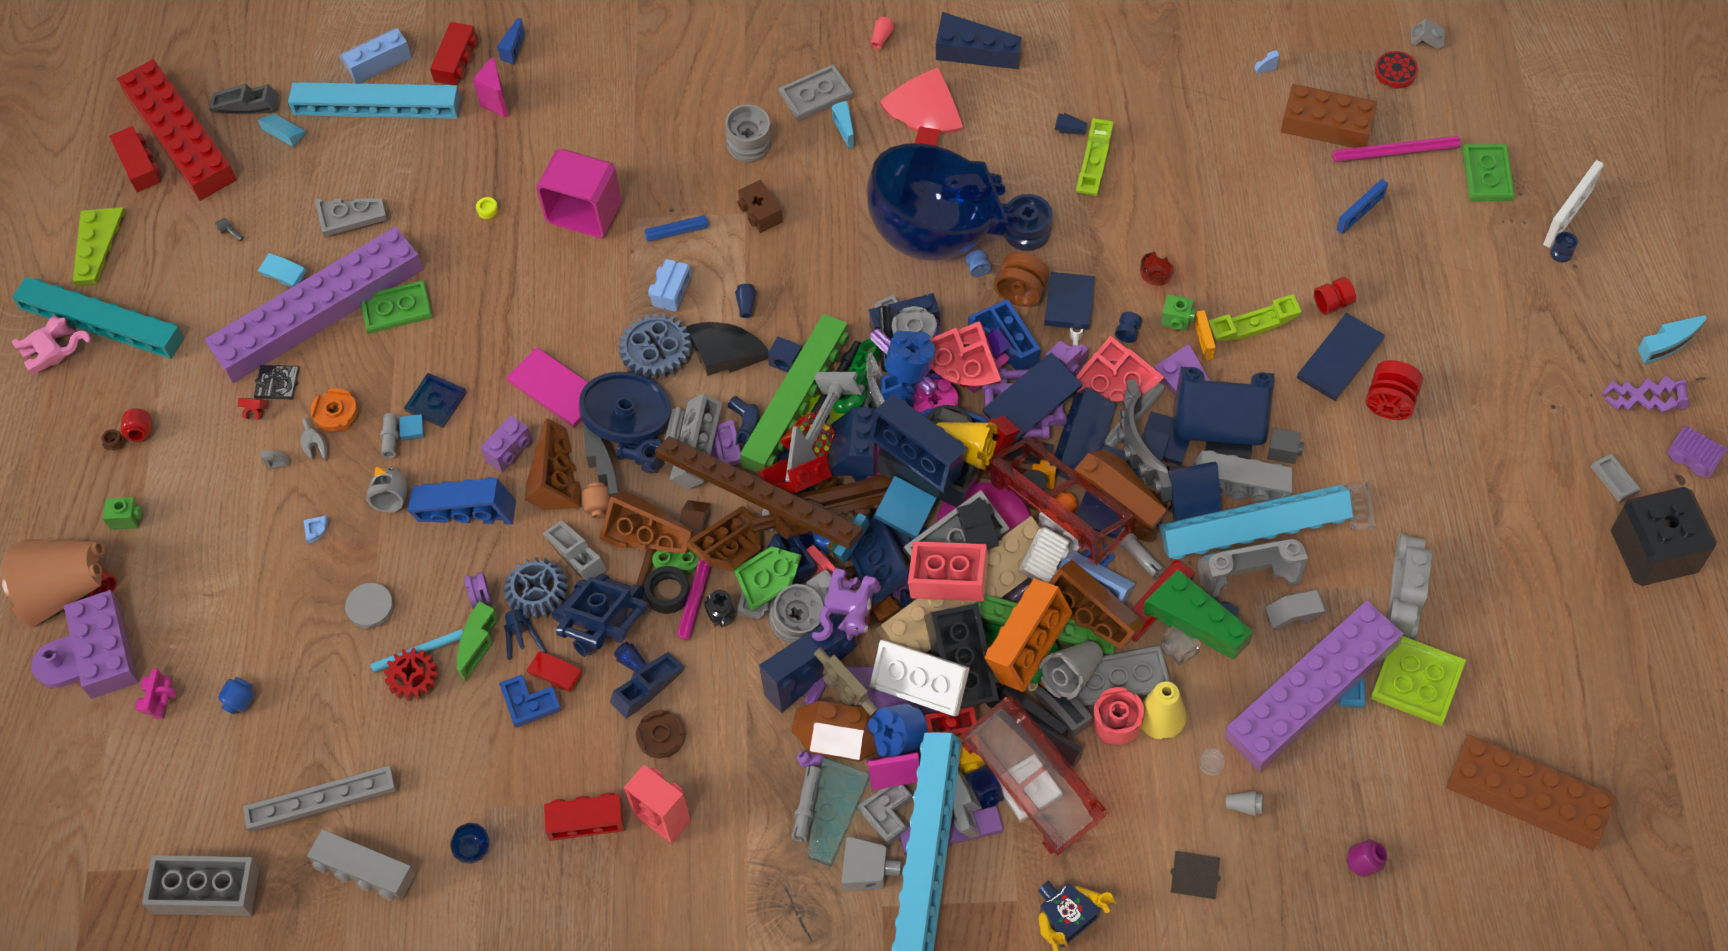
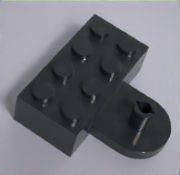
M941 405L945 409L966 415L967 419L972 422L969 414L960 407ZM941 406L931 410L927 416V419L934 424L939 422L934 419V415ZM883 448L878 455L875 469L876 472L893 479L896 476L954 507H958L965 502L981 470L964 461L961 475L944 492H941Z

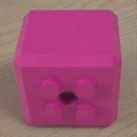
M563 148L555 151L536 186L543 215L547 222L596 238L604 237L622 203L617 174L612 162Z

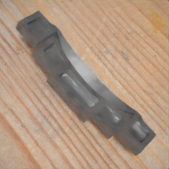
M1136 379L1126 381V391H1123L1124 400L1123 410H1120V429H1117L1118 441L1124 444L1125 461L1129 460L1132 469L1138 468L1139 475L1145 478L1147 486L1154 485V490L1156 494L1160 493L1162 502L1172 500V483L1167 468L1146 447L1135 425V412L1141 411V392L1139 391Z

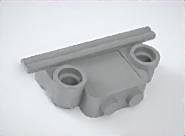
M1399 533L1396 542L1387 619L1404 633V637L1415 640L1420 614L1427 599L1432 550L1425 549L1426 539Z

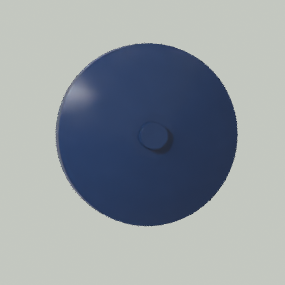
M611 372L600 375L585 385L579 398V414L585 426L597 436L612 442L630 444L650 440L665 429L670 418L671 404L664 389L650 378L636 373Z

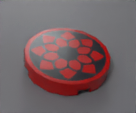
M1390 51L1382 54L1378 58L1375 67L1376 78L1382 84L1391 85V88L1396 89L1411 85L1418 72V65L1414 58L1400 51Z

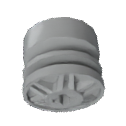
M750 104L740 105L732 109L725 121L728 152L732 157L743 162H753L763 158L770 148V119L768 114L762 108Z
M794 584L785 587L778 593L769 612L771 630L779 639L787 643H793L818 627L820 614L824 608L821 596L807 585ZM791 614H793L794 616H797V615H798V616H799L798 621H797L796 618H792V619H791V618H790Z

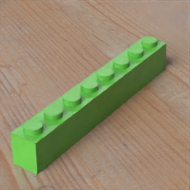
M826 314L821 316L739 454L742 467L757 472L777 462V456L780 451L786 449L780 443V440L801 415L804 416L807 413L811 398H815L818 394L819 386L814 377L817 372L830 371L829 367L832 362L835 363L838 360L839 350L842 345L845 346L849 340L850 333H848V324Z

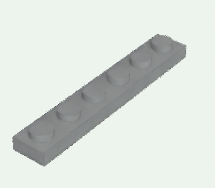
M390 766L382 767L243 806L246 829L248 832H253L396 792L392 768Z

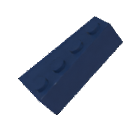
M942 12L936 39V60L1018 69L1022 37Z

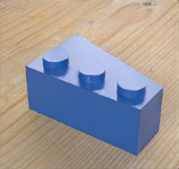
M1008 299L968 316V326L980 321L987 336L996 328H999L1012 345L1003 352L1010 357L1007 363L1016 370H1027L1040 362V347Z

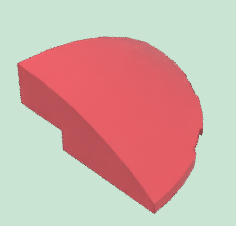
M938 68L911 79L880 101L884 111L893 120L899 119L906 123L909 129L918 131L919 127L922 126L941 130L940 134L963 130L955 103Z
M980 321L962 329L954 328L930 338L936 350L931 370L943 379L958 385L974 387L987 386L1002 381L990 343Z
M1110 336L1076 375V378L1082 383V388L1076 393L1088 387L1112 402H1121L1124 400L1123 391H1126V381L1136 379L1139 391L1143 395L1158 385L1164 376L1132 350L1125 348Z

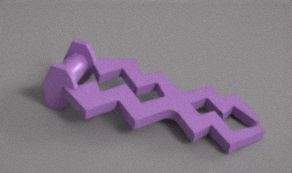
M1666 376L1663 377L1658 385L1646 378L1638 389L1634 388L1627 381H1625L1622 387L1612 381L1602 393V396H1606L1612 390H1615L1619 394L1617 401L1608 396L1605 399L1617 410L1623 406L1629 411L1635 403H1640L1649 411L1656 406L1663 414L1676 407L1680 410L1686 409L1689 406L1686 380L1675 382ZM1673 389L1677 392L1678 396L1677 401L1670 396L1666 403L1658 398L1664 390L1670 394ZM1648 390L1655 394L1650 401L1644 397ZM1626 393L1631 396L1628 401L1623 398Z

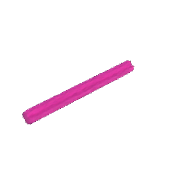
M1459 136L1348 148L1334 150L1332 158L1334 162L1442 150L1460 147L1461 142Z

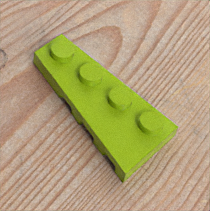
M123 207L84 210L80 212L73 274L75 286L98 284L106 264V255L112 249V240L114 235L118 234L121 218H124L126 214Z

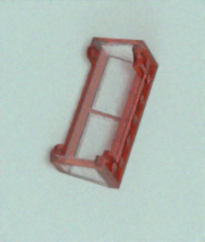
M1014 696L1004 698L960 735L964 740L961 744L969 754L974 752L981 757L1042 832L1045 839L1042 844L1049 853L1053 854L1055 852L1057 856L1060 855L1110 814Z

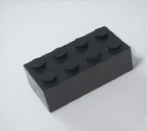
M978 603L934 611L924 615L932 655L969 667L960 709L998 701L993 671L984 658L988 647Z

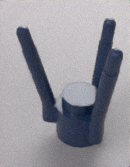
M514 609L505 614L506 625H504V629L506 632L508 660L512 659L511 632L516 634L520 648L524 649L525 646L521 633L526 628L540 650L547 653L543 643L532 627L530 619L524 617L522 610Z

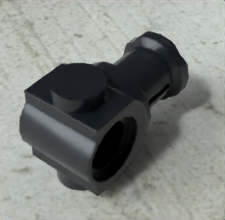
M715 590L706 597L707 601L704 602V607L714 627L720 625L722 628L734 622L733 618L736 617V611L731 602L730 595L726 591Z

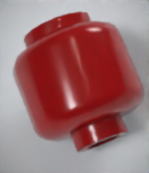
M134 408L127 410L122 415L121 433L124 438L133 442H140L150 436L152 419L147 411Z

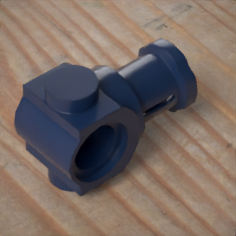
M658 439L640 442L638 445L619 443L617 458L619 460L624 458L634 460L636 465H641V469L646 473H658L664 466L665 461L656 456L653 458L649 457L656 455L655 450L663 442Z

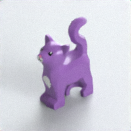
M835 568L829 581L825 606L819 618L824 630L820 633L812 632V638L816 641H824L830 637L833 632V624L829 619L831 614L847 615L838 627L839 630H844L847 633V640L851 641L853 636L866 633L868 625L865 618L871 610L872 596L881 589L876 578L865 576L860 585V580L857 577L851 578L849 581L844 580L846 571Z

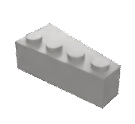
M1202 451L1192 464L1194 466L1215 461L1218 465L1220 495H1230V500L1252 497V501L1264 502L1287 497L1292 493V468L1282 464L1265 463L1258 459L1249 460L1239 458L1236 455L1218 454L1214 451Z

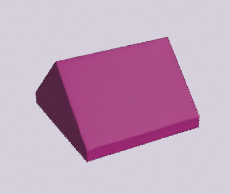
M491 58L473 78L480 106L502 117H508L495 59Z
M916 751L892 757L881 756L866 759L872 790L911 784L918 781L917 768L919 766V757Z

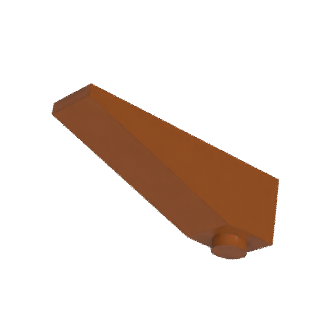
M548 418L544 421L526 482L525 500L543 510L577 508L580 502L579 482L575 481L573 474L576 468L575 464L571 463L569 457L571 448L565 427Z
M1107 449L1088 453L1074 469L1079 486L1151 529L1167 513L1166 508L1127 462Z
M622 491L610 497L599 539L619 548L633 547L641 550L655 549L663 552L687 553L688 548L685 544L692 538L693 530L646 500L629 492Z

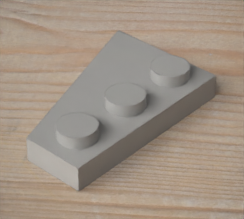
M382 198L355 199L354 201H342V199L323 201L322 199H315L324 237L387 220Z

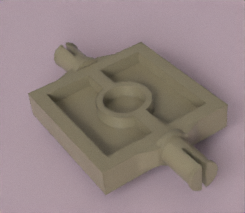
M822 647L814 653L823 664L824 670L822 674L824 675V681L829 687H835L840 692V698L846 705L854 707L861 705L870 716L878 710L868 699V691L835 655L830 658Z

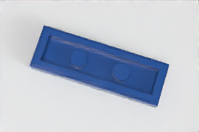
M1381 179L1339 217L1336 230L1341 234L1345 233L1383 199L1388 182Z

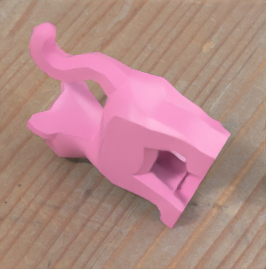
M51 316L45 327L33 331L21 341L14 339L12 343L19 350L23 358H28L32 354L38 353L35 359H28L24 362L28 371L34 375L50 366L59 364L66 356L72 354L76 350L80 339H84L87 343L91 342V335L87 331L75 332L74 329L69 328L65 318ZM72 335L67 347H60L55 340L56 338Z

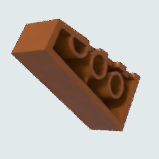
M1072 559L1063 565L1049 582V584L1058 586L1073 612L1070 619L1075 621L1074 624L1080 627H1087L1094 631V634L1121 649L1136 636L1146 623Z

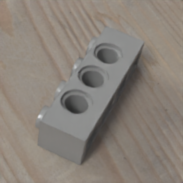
M705 393L689 400L679 441L710 455L722 403ZM674 465L672 467L670 481L687 490L705 481Z

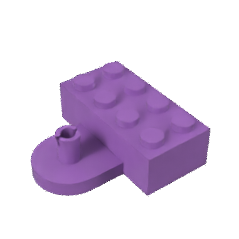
M111 590L64 605L70 636L45 644L36 652L32 660L31 668L33 675L42 685L50 688H59L80 681L81 687L91 699L139 683L121 605Z

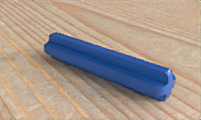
M706 215L647 228L644 231L647 241L707 228L708 220Z

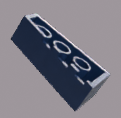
M837 614L830 618L833 624V632L828 639L816 641L812 638V632L820 633L824 630V627L819 625L759 665L764 696L781 713L824 676L822 674L824 670L823 664L814 655L820 647L830 658L835 655L840 661L857 647L855 636L849 641L847 640V633L844 630L838 629L843 620Z

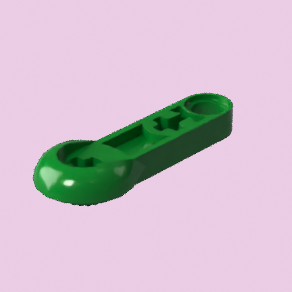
M871 338L864 340L860 344L849 369V372L857 373L858 376L855 381L858 385H864L865 389L862 395H841L832 407L836 413L845 414L854 407H860L866 399V388L881 355L880 348Z

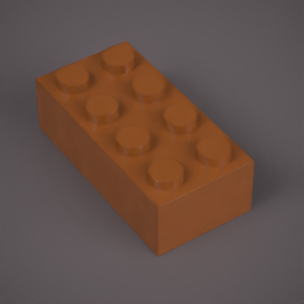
M1292 84L1281 133L1352 148L1367 146L1377 101Z

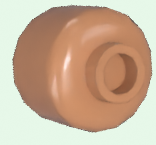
M605 483L588 484L587 488L582 491L583 511L591 514L592 518H603L606 515L611 496H609V490Z

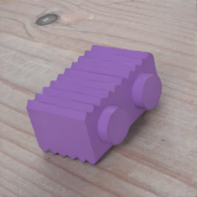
M1685 425L1672 443L1667 455L1675 463L1684 464L1691 468L1696 475L1710 478L1728 449Z

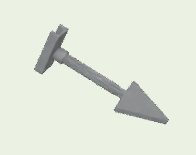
M817 372L814 380L821 392L827 394V397L806 437H804L798 426H793L787 471L816 458L812 445L835 401L841 395H862L865 387L864 385H858L855 381L858 376L856 372ZM786 472V482H790L788 473Z

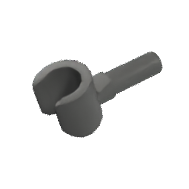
M226 218L215 222L221 234L228 231L239 241L243 240V237L232 228Z

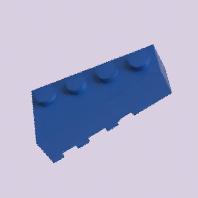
M498 478L466 479L461 482L446 481L442 484L412 486L408 512L418 522L448 523L449 519H453L460 523H470V519L483 520L484 524H493L494 520H504V524L513 525L516 499Z

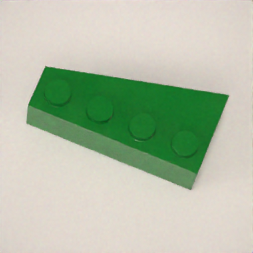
M1179 570L1145 601L1143 614L1150 618L1153 616L1161 620L1162 624L1170 628L1173 626L1185 632L1184 635L1204 642L1206 646L1233 660L1250 644L1253 631Z

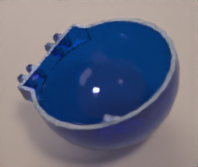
M910 143L897 145L882 152L871 168L866 190L870 217L883 239L906 256L926 261H941L954 258L976 246L986 234L1003 235L1007 226H1013L1018 222L1017 216L1013 214V205L1000 202L999 195L1001 196L1006 192L1005 185L1001 184V175L989 173L987 165L983 161H970L950 150L934 145Z

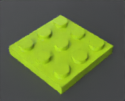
M1403 636L1401 644L1385 658L1370 699L1442 726L1466 660Z

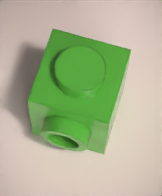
M134 497L105 499L103 520L110 530L138 528L143 512L142 507L138 505Z

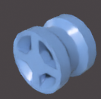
M975 250L965 257L966 264L970 266L969 272L971 276L981 277L990 272L991 265L986 260L987 255L985 251Z

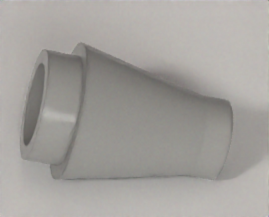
M1257 791L1227 794L1226 809H1232L1252 816L1262 814L1263 794H1258Z

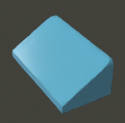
M271 114L258 120L261 130L292 147L306 134L305 130L276 114Z

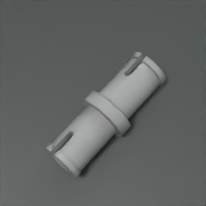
M393 413L383 415V430L380 432V439L382 440L381 455L386 459H392L396 456V441L399 438L397 432L398 417Z

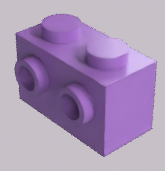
M510 416L480 448L485 461L500 472H503L532 442L529 428L513 416Z

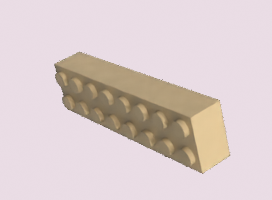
M1032 516L1004 534L1002 540L998 541V547L987 550L989 562L985 588L986 595L1001 598L1029 578L1018 572V569L1038 529H1040ZM915 599L876 627L875 630L882 640H888L927 653L931 650L924 615L934 611L975 604L976 601Z

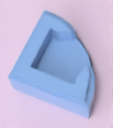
M1277 50L1269 52L1265 59L1256 63L1254 67L1256 74L1277 69L1279 60Z
M327 515L304 520L305 536L308 544L317 541L325 534L329 525Z

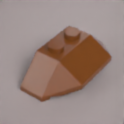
M741 506L688 540L685 545L709 567L733 571L761 551L760 532H751L749 520L757 517L744 506Z
M818 701L796 709L791 731L810 754L860 762L878 753L874 734L868 728V722L873 718L874 714L870 716L864 708Z

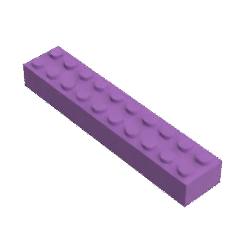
M394 227L204 340L213 356L234 383L362 307V301L365 300L367 302L371 300L377 292L393 288L424 270L422 263L414 248L399 229Z

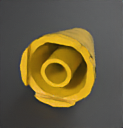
M938 422L936 424L953 438L960 440L968 448L965 462L978 469H986L984 465L990 464L996 446V441L992 439L993 433L997 434L996 424L985 422Z

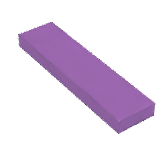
M997 806L973 812L980 835L972 839L957 830L954 823L956 816H952L948 845L1003 833ZM910 826L900 835L904 855H907L906 844L910 838Z

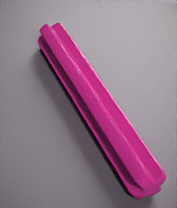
M700 559L677 631L678 638L688 640L691 637L711 567Z

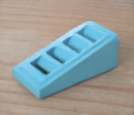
M847 101L832 105V119L846 145L852 149L854 148V133L849 105Z

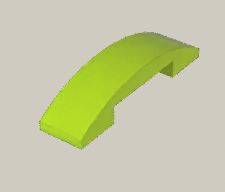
M1092 118L1076 193L1098 195L1114 121Z
M1294 294L1272 300L1271 306L1231 318L1230 314L1208 320L1215 341H1232L1273 330L1297 318L1302 314V311Z

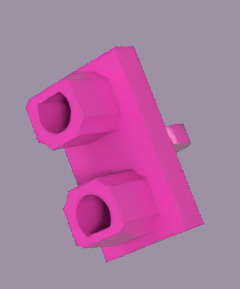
M151 669L150 676L143 677L141 681V688L146 692L145 698L137 700L135 709L142 714H149L156 719H162L168 699H175L177 696V691L171 688L172 678L163 675L158 669Z

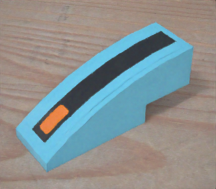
M1703 315L1663 324L1657 334L1643 337L1638 351L1644 364L1665 358L1683 348L1700 332L1707 319L1706 316Z

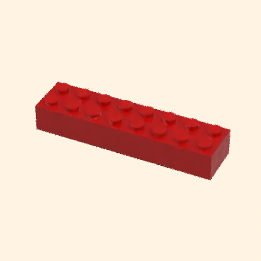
M154 59L116 78L124 95L199 201L237 181L230 164Z

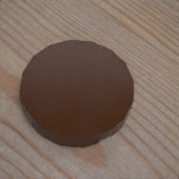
M665 710L652 711L642 718L641 723L637 727L636 738L640 749L646 755L653 758L661 759L674 755L683 746L686 737L684 724L677 715L668 713Z

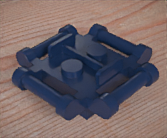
M600 574L596 579L590 577L587 582L579 580L574 586V591L560 608L557 607L552 612L553 619L560 623L556 630L557 636L563 638L570 637L588 643L592 648L598 650L602 648L607 636L612 637L618 643H622L627 637L626 633L649 609L648 604L641 600L643 587L638 585L630 586L612 580L604 574ZM628 609H633L632 612L627 616L626 612L628 611ZM577 625L595 633L591 635L571 627Z

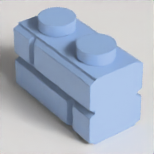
M666 259L663 266L658 267L656 272L657 280L655 284L650 285L648 292L654 307L665 308L674 312L678 310L692 277L688 264Z

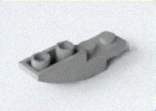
M958 769L953 811L956 815L954 823L960 833L972 839L980 835L973 812L981 809V805L971 784Z

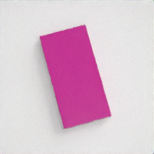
M536 347L506 377L510 384L573 428L582 421L579 414V398L588 382Z

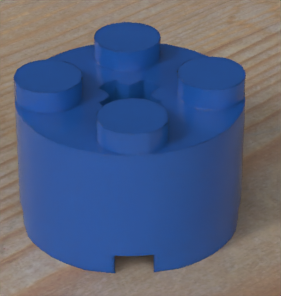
M896 331L890 341L886 355V371L890 375L893 373L898 377L897 380L903 383L915 384L923 381V378L930 373L936 352L929 334L922 331Z
M910 703L881 708L868 722V728L874 734L875 745L880 756L892 757L920 750L924 733H927V723L923 713L917 707L913 708Z

